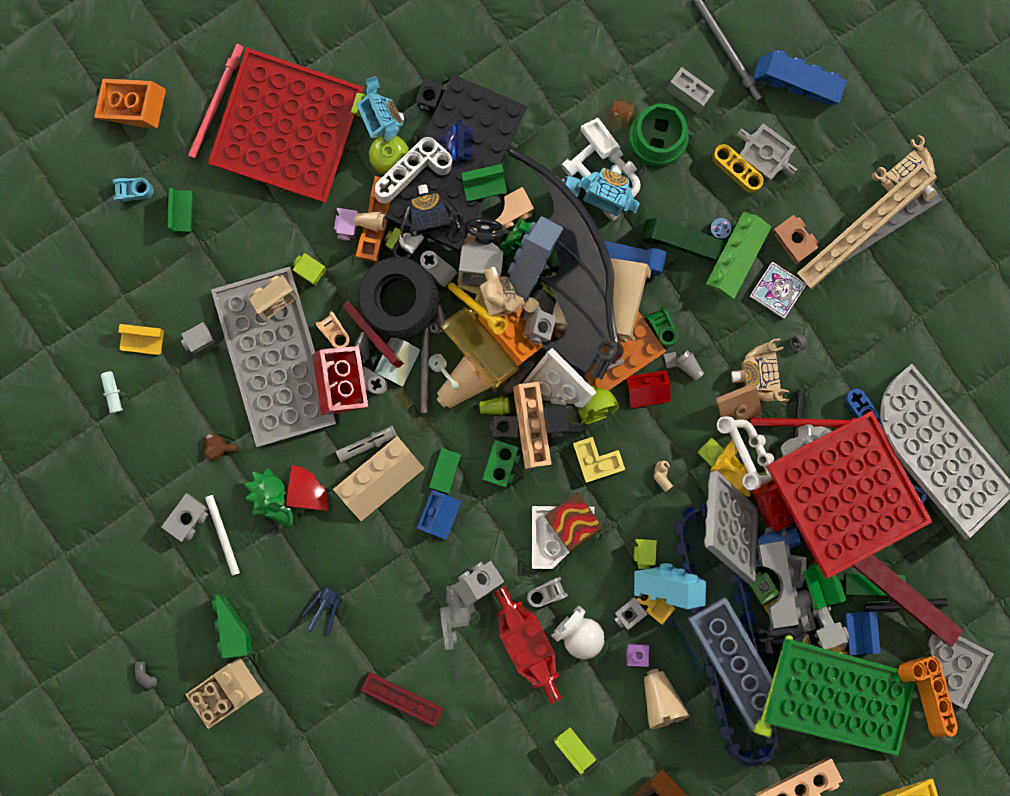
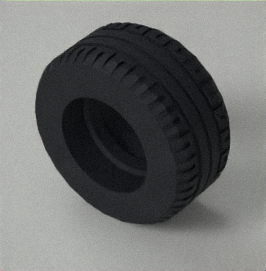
M403 257L384 259L371 267L366 272L367 274L364 275V279L361 280L358 290V305L362 312L361 314L371 327L384 335L393 338L415 336V334L424 331L431 324V321L436 316V312H438L440 294L436 281L423 266L413 260ZM405 279L410 281L416 288V301L411 310L406 314L394 317L384 311L382 295L389 284L396 280Z

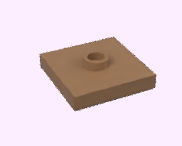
M754 383L716 398L720 418L729 416L734 420H749L751 417L762 414L757 387Z

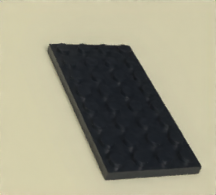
M453 74L422 139L425 137L433 138L451 155V170L446 175H438L427 165L393 198L385 215L386 220L401 226V219L405 208L411 204L412 198L418 197L416 188L421 185H428L430 194L439 193L441 198H446L451 202L458 212L462 213L465 223L471 219H476L484 199L467 202L461 173L502 163L527 110V106ZM428 146L423 148V151L425 152H431L433 150L431 147ZM412 160L410 166H417L419 163ZM440 160L437 162L440 166H446L448 164L444 160ZM459 221L456 222L455 228L452 225L451 229L422 236L460 252L468 233L465 230V224Z

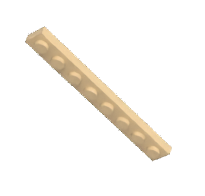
M922 162L797 274L813 289L934 182L937 176Z

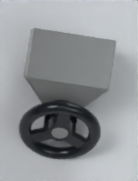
M476 218L465 223V230L468 234L476 237V239L462 247L458 284L480 287L481 284L487 282L484 271L489 268L495 267L499 277H501L503 251L492 243V239L502 237L506 229L501 223L492 219Z

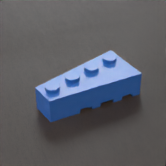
M775 50L759 58L753 76L755 81L760 82V79L770 81L769 86L775 88L777 86L788 87L790 93L799 95L806 93V98L830 106L840 103L847 80L841 78L840 74L825 72L822 67L808 65L801 58L786 56L787 53L781 50Z

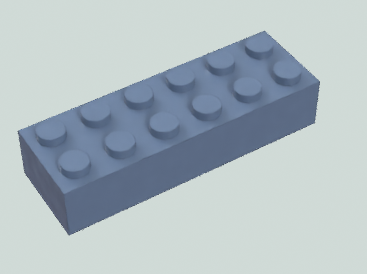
M723 597L689 616L687 620L749 729L754 731L755 724H758V721L762 719L773 679L728 600Z

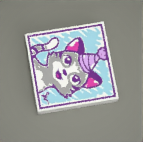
M772 262L749 297L784 319L807 284Z

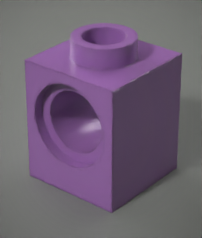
M627 644L626 665L648 667L649 645Z

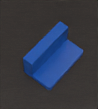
M432 490L417 528L447 539L461 501Z
M877 611L846 613L844 618L845 627L849 634V639H847L848 655L881 653Z

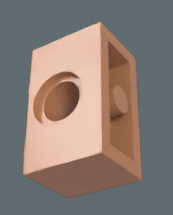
M793 215L776 227L772 234L793 262L798 264L819 247L816 245L818 243L816 238L811 233L808 234L804 229L806 226L802 219L796 218ZM792 234L800 235L801 243L793 242Z

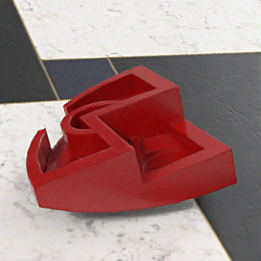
M292 465L286 506L328 511L329 504L326 490L316 480V476L302 467Z

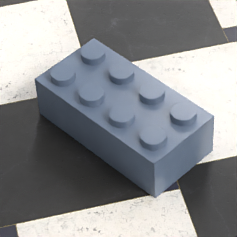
M542 216L537 223L533 222L530 226L529 234H525L521 242V248L518 249L514 257L516 264L512 263L507 272L516 295L524 298L525 302L539 280L538 277L541 275L563 230V227Z

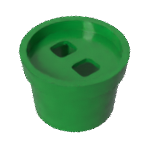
M655 104L640 112L632 121L628 132L629 146L635 157L644 164L653 167H664L675 163L686 151L689 141V132L684 116L677 108L668 104ZM656 119L668 121L666 132L654 129ZM651 140H663V149L650 146Z

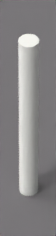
M213 495L205 497L232 576L239 574L240 572Z

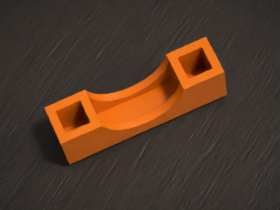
M375 176L368 213L381 212V214L386 215L392 200L385 204L377 201L375 185L381 177ZM381 189V193H383V192L388 193V189H387L386 191H383V190ZM386 226L384 231L380 230L379 232L367 228L363 229L356 253L358 260L378 264Z

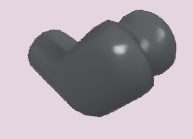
M145 661L135 662L137 682L145 689L156 687V677H150L146 674Z

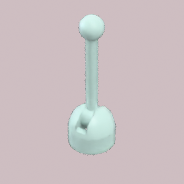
M441 354L431 356L428 361L431 369L435 372H442L451 383V388L457 389L459 383L454 381L444 369L446 368L444 357Z

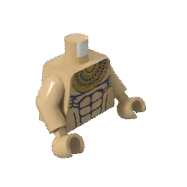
M918 135L919 145H916L913 139L910 142L912 147L918 149L917 152L915 150L912 151L888 173L883 167L877 168L881 173V177L876 173L872 174L873 180L881 181V185L887 192L894 188L922 162L935 174L933 159L927 148L923 147L925 140L921 135ZM934 182L917 197L923 195L927 200L931 199L936 193V190L931 187Z
M495 267L484 271L487 282L481 284L480 288L490 316H505L512 312H517L522 306L527 312L536 310L539 302L533 298H529L525 302L524 298L517 296L509 278L499 277Z
M773 339L770 343L757 346L745 356V361L741 362L742 370L731 371L732 383L744 382V387L754 383L757 387L759 399L762 401L779 400L788 402L789 399L782 398L783 393L789 391L780 388L776 352H772L783 349V347L777 348L775 346L776 341L781 339Z

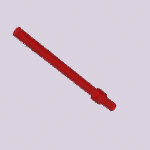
M751 417V424L753 426L801 427L811 424L813 427L840 428L857 418H851V420Z

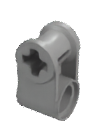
M425 251L420 257V265L443 288L458 274L450 264L433 251ZM425 257H433L434 264L425 265Z
M362 366L365 389L377 395L385 393L388 387L386 379ZM380 379L381 389L377 388L374 390L373 382H378Z
M561 577L530 590L527 594L529 605L541 607L567 597L568 594L564 592L560 583ZM534 592H539L542 595V601L539 604H534L531 601V595Z

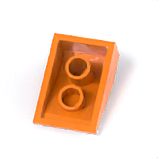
M103 79L94 118L137 127L158 128L166 89L153 81Z

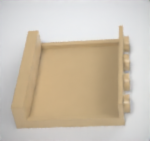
M610 258L615 273L614 313L618 339L620 342L625 343L628 340L635 341V337L632 335L645 280L650 278L652 270L648 264ZM556 300L553 316L556 317L554 326L558 331L566 332L565 317Z

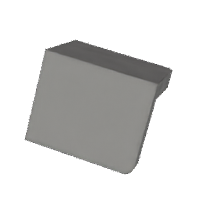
M790 555V557H787L788 565H792L794 577L791 578L792 586L801 588L805 579L803 571L806 570V557Z

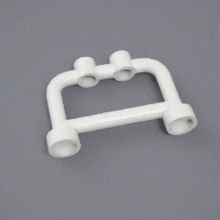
M591 144L588 145L572 161L565 160L561 167L571 177L577 172L583 177L589 176L591 173L582 162L595 149ZM620 150L607 158L615 165L623 168L622 174L632 182L631 191L634 198L641 186L639 178L634 173L637 168L631 161L625 163L620 158L623 156ZM603 210L604 214L611 221H614L618 218L617 216Z
M729 416L721 417L717 421V428L721 433L731 434L748 471V474L743 478L744 487L748 490L758 489L761 484L772 482L773 479L766 465L774 462V456L771 453L765 452L763 447L766 443L765 437L758 435L753 425L747 420H734ZM737 428H744L750 437L749 445L755 448L758 454L757 462L760 466L764 467L766 475L760 476L757 473Z

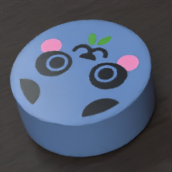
M718 218L711 224L710 232L713 237L724 239L731 232V224L724 218Z

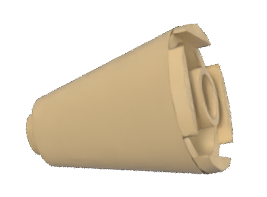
M470 353L462 358L450 375L454 381L459 383V387L452 389L451 383L447 379L437 392L439 396L437 400L444 408L446 406L452 408L494 385L491 375L485 368L483 369L479 365L480 362Z
M659 669L648 671V676L644 677L650 729L665 727L670 723H677L688 718V710L664 671L659 672Z

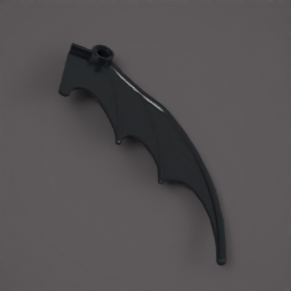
M510 149L509 155L523 162L542 179L554 203V212L549 220L563 227L554 246L559 259V270L553 277L539 276L538 279L551 290L565 317L567 331L563 338L559 340L542 342V347L548 351L553 348L565 361L587 373L596 356H599L591 374L602 380L610 363L615 364L624 353L615 325V273L606 244L582 202L562 180L545 166L516 149ZM610 345H613L614 351L611 355H608L607 349Z

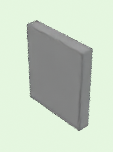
M676 352L663 354L666 368L677 365L675 361L677 357Z

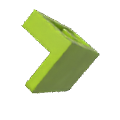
M570 727L554 739L555 744L580 774H583L584 770L596 761V758Z

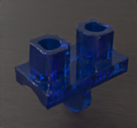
M458 120L457 124L451 126V130H446V136L440 137V143L446 145L445 150L451 151L452 162H458L460 159H469L473 156V147L464 145V139H472L473 127L464 125V121Z

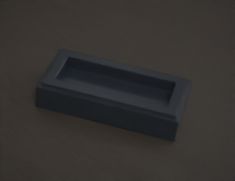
M529 358L504 387L503 391L509 397L514 395L513 387L522 384L536 367V363Z

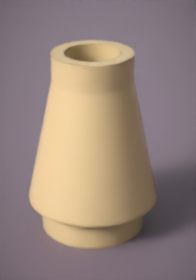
M371 212L356 213L355 225L376 232L384 231L386 226L385 214Z

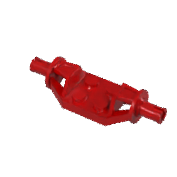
M503 586L500 588L503 597L498 589L493 592L501 606V611L496 613V616H499V636L518 673L533 684V689L542 687L549 703H554L555 700L552 693L556 700L562 698L553 682L559 676L556 673L555 652L537 617L521 605L523 604L522 601L512 602L506 587Z

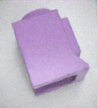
M337 208L339 216H336L334 231L337 233L338 239L349 241L350 238H355L357 225H355L354 221L358 211Z

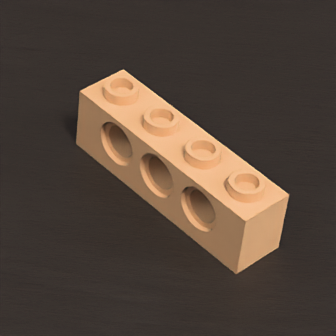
M539 382L518 384L513 387L525 469L551 465Z
M826 757L755 793V796H777L781 793L785 794V796H821L820 793L825 790L832 791L838 788L839 783L843 782L832 758ZM816 775H822L823 782L820 785H814L813 783ZM798 784H803L804 792L796 795L795 787Z

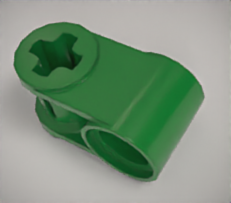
M663 306L660 311L652 315L647 314L645 317L661 345L669 348L675 344L678 334L668 311ZM666 332L671 333L673 340L666 342L663 340L662 335Z

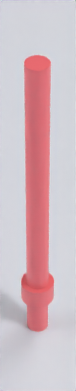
M236 44L231 58H228L225 64V72L188 156L194 159L199 152L234 70L236 71L238 68V60L244 49L239 44Z

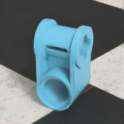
M119 178L112 180V183L115 185V197H113L115 202L149 199L154 191L151 183L144 178ZM146 184V191L139 193V186Z

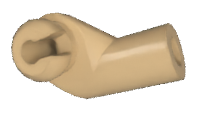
M663 460L655 466L654 479L667 492L673 485L666 478L670 465L667 461Z

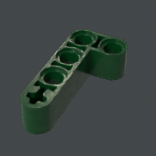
M658 218L645 221L640 239L649 244H663L713 262H718L726 244L725 241Z

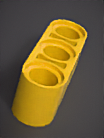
M723 144L716 148L712 157L713 162L746 192L756 193L759 191L764 181L762 175L730 146ZM724 151L728 158L721 160L717 153ZM736 164L740 165L743 168V172H734L733 166ZM748 179H756L758 181V186H750L748 183Z

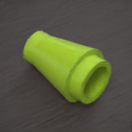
M504 396L481 401L480 413L499 416L510 414L509 397L504 398Z

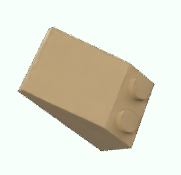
M283 275L273 277L268 281V286L263 289L260 287L251 293L252 297L249 300L264 321H267L299 298Z

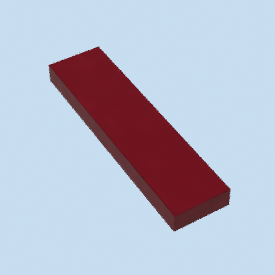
M347 301L343 308L388 361L396 368H400L404 362L381 335L366 322L358 308Z
M369 672L360 690L433 727L436 726L444 710L443 707L372 672Z

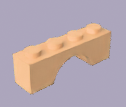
M523 187L504 197V210L495 221L501 223L507 231L514 227V223L519 219L525 221L532 217L531 213L534 212V207ZM468 234L463 246L475 241L476 237Z

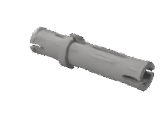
M392 425L377 433L374 431L370 436L340 450H336L337 456L342 463L373 447H380L382 443L395 438L397 434Z

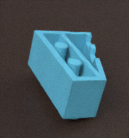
M663 563L660 564V567L635 571L634 595L640 597L647 594L650 595L651 600L656 601L659 597L666 599V604L691 609L705 606L706 581L697 578V575L686 573L683 569H677L672 564Z

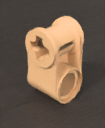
M330 312V315L323 321L315 323L334 348L350 347L351 339L333 312ZM340 336L346 337V342L342 346L336 345V339Z

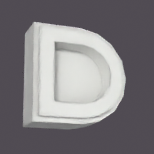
M405 233L403 238L400 235L399 243L404 250L412 255L424 237L422 235L411 237L410 233Z

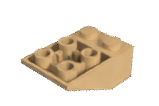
M239 657L185 695L209 729L263 691Z

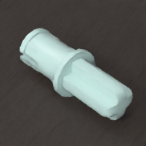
M105 372L101 374L105 390L103 395L106 396L109 413L122 411L118 395L120 390H117L113 372Z

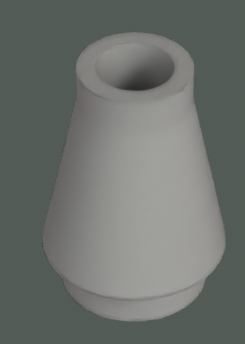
M685 350L676 357V366L691 376L694 381L704 374L692 352L690 353L688 350Z

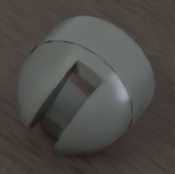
M797 334L791 337L790 344L794 351H801L808 346V340H806L805 335Z

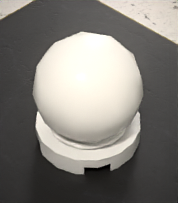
M578 606L573 610L575 613L570 618L567 616L554 630L555 633L551 636L556 641L564 639L565 648L571 655L580 659H590L600 653L604 645V632L597 622L584 618L583 615L586 611Z

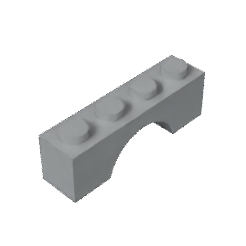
M784 541L757 545L760 566L774 571L780 581V594L776 601L768 606L771 628L799 624L798 619H801L799 607H796L794 600L797 598L796 587L792 586L791 578L794 577L792 565H788L787 557H790L788 544L785 545Z

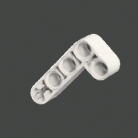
M425 137L421 139L376 183L375 197L377 201L384 204L389 203L427 165L438 175L448 174L452 166L451 155L433 138ZM428 146L431 147L433 150L431 152H425L423 151V148ZM415 160L419 164L417 166H410L408 162ZM440 160H444L448 164L446 166H440L437 162ZM401 174L404 176V179L396 180L394 176ZM381 189H382L383 191H386V190L388 189V193H386V192L381 193Z

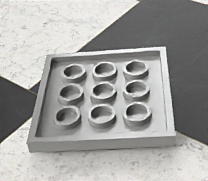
M718 471L710 472L705 547L745 582H755L758 508Z

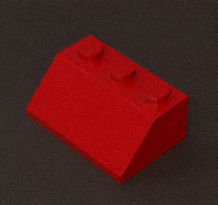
M359 346L321 349L312 354L321 415L340 414L368 407Z

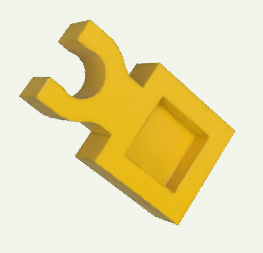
M648 595L646 601L641 600L639 597L636 599L639 604L649 607L646 612L661 625L665 623L675 610L672 605L666 604L663 598L658 597V600L655 601L651 600L650 595Z

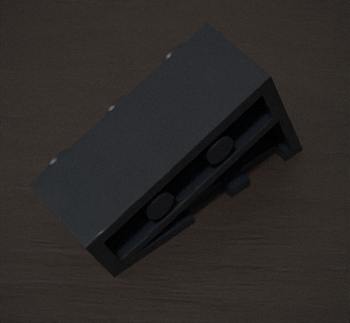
M565 405L544 408L547 437L550 436L551 440L562 439L565 436L564 434L587 432L585 422L582 424L580 421L577 407L573 408V406Z

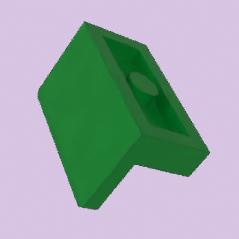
M502 164L461 173L467 202L507 193Z
M169 188L168 229L171 232L192 233L193 191H176L174 188Z
M817 563L803 571L815 610H820L829 604L842 603L846 600L838 574L825 579Z

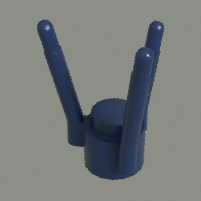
M324 587L323 591L319 590L315 599L302 614V617H305L318 601L321 604L308 628V632L313 630L325 606L330 608L332 605L326 635H330L336 608L340 602L337 599L338 593Z

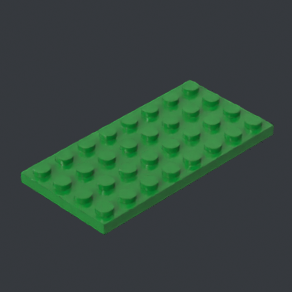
M785 638L764 722L898 756L916 681H902L896 668Z

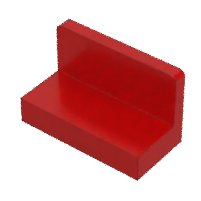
M666 370L633 375L626 378L631 408L671 402L670 382Z

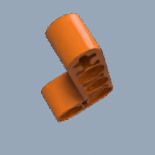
M937 657L917 658L901 664L898 669L899 678L904 682L916 681L931 735L933 737L956 735L958 729L939 659Z

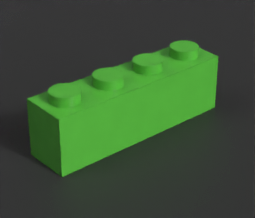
M743 212L706 284L720 295L735 299L771 226L757 215Z

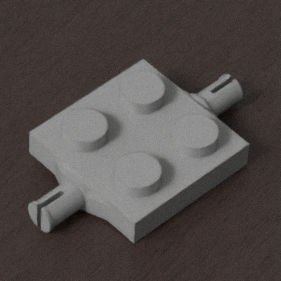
M762 124L752 135L742 128L737 133L740 138L746 141L745 147L739 155L768 180L771 181L776 173L782 169L791 174V176L796 172L797 169L788 163L790 154L796 147L765 124Z

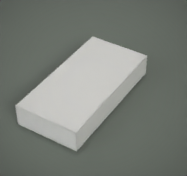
M599 118L581 126L582 133L602 159L620 151V146Z

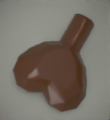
M208 434L204 438L206 445L204 457L207 460L213 461L218 459L225 452H237L238 444H226L216 434Z

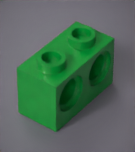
M495 440L482 480L505 488L507 484H512L515 473L511 472L513 464L518 465L521 453L517 452L519 447ZM501 450H510L511 458L506 461L502 460L499 456ZM496 469H503L505 471V478L496 480L493 476Z

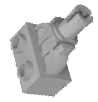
M809 592L811 605L814 610L812 616L817 618L820 627L815 633L817 639L816 647L838 653L844 651L848 643L847 639H849L846 627L842 628L840 622L834 624L829 614L831 607L825 606L820 610H815Z

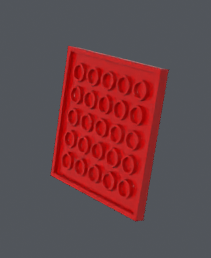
M246 47L208 165L326 203L355 114L351 113L355 97L357 93L362 94L364 87Z
M873 411L766 465L771 478L825 579L932 523Z

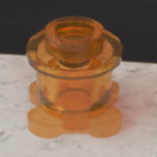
M620 97L619 101L615 100L611 112L615 113L614 117L617 115L627 119L626 122L629 123L636 101L629 103L623 101Z

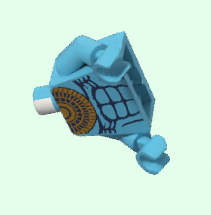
M376 76L365 80L368 86L367 96L356 105L370 137L384 136L386 141H392L400 131L399 128L403 126L404 116L398 112L395 103L391 99L382 97L377 93V88H380Z
M612 165L610 170L603 168L600 173L594 172L587 177H583L577 186L586 190L583 201L617 217L623 208L624 211L631 210L636 214L639 207V202L633 199L631 188L628 187L629 180L621 175L623 168L619 165Z

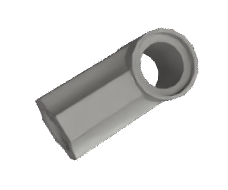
M807 589L797 591V598L794 600L796 607L800 609L801 619H798L799 624L796 625V628L800 632L816 629L810 609L811 600Z

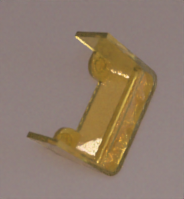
M465 306L440 325L441 332L448 335L491 386V391L495 393L516 375L519 368L477 319L479 317L478 313L472 308L468 309Z

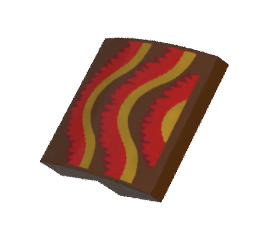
M578 492L544 516L569 552H572L604 529Z

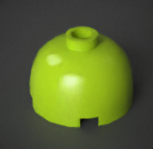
M384 136L378 137L370 147V162L378 173L385 175L409 152V148L405 141L398 136H395L392 141H386Z
M592 386L597 393L583 408L577 407L582 424L584 422L585 424H590L606 418L605 414L609 411L613 414L619 409L618 402L610 391L604 388L595 389Z

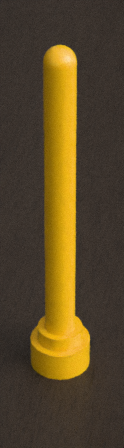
M452 282L448 284L447 287L452 293L488 322V327L495 334H501L506 330L507 321L499 315L490 316L485 308Z

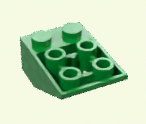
M224 594L215 595L212 604L213 611L217 612L218 620L215 621L216 633L220 634V641L217 642L218 654H222V658L252 654L249 630Z

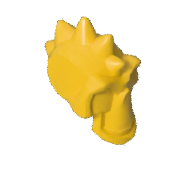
M731 437V441L723 453L717 457L711 471H718L744 496L750 497V490L746 489L743 485V478L748 474L745 465L741 464L735 456L738 450Z

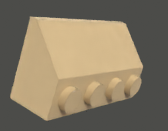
M396 436L333 490L356 517L363 521L423 471L424 467L399 437Z

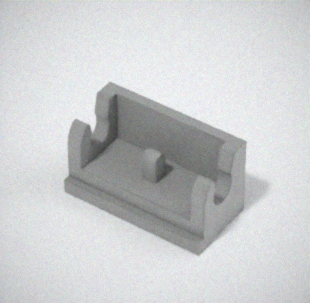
M682 67L666 89L668 93L697 114L701 112L714 93L713 89Z

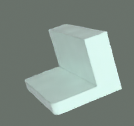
M391 337L388 345L404 364L400 368H396L382 355L374 373L403 386L420 349L404 340Z

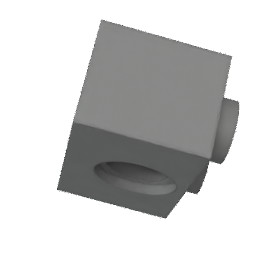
M186 493L162 525V528L181 542H185L186 539L189 541L196 533V530H194L198 523L202 524L207 518L208 513L206 512L209 508ZM186 513H189L192 517V521L188 525L182 522V517Z
M491 561L485 565L480 562L471 568L473 573L465 572L458 577L460 581L453 585L466 607L504 582Z

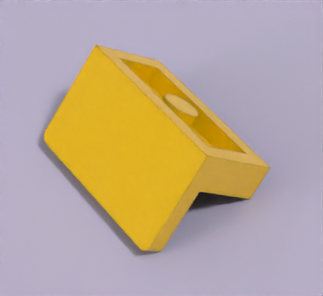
M119 325L121 351L154 355L161 354L164 335L162 329Z

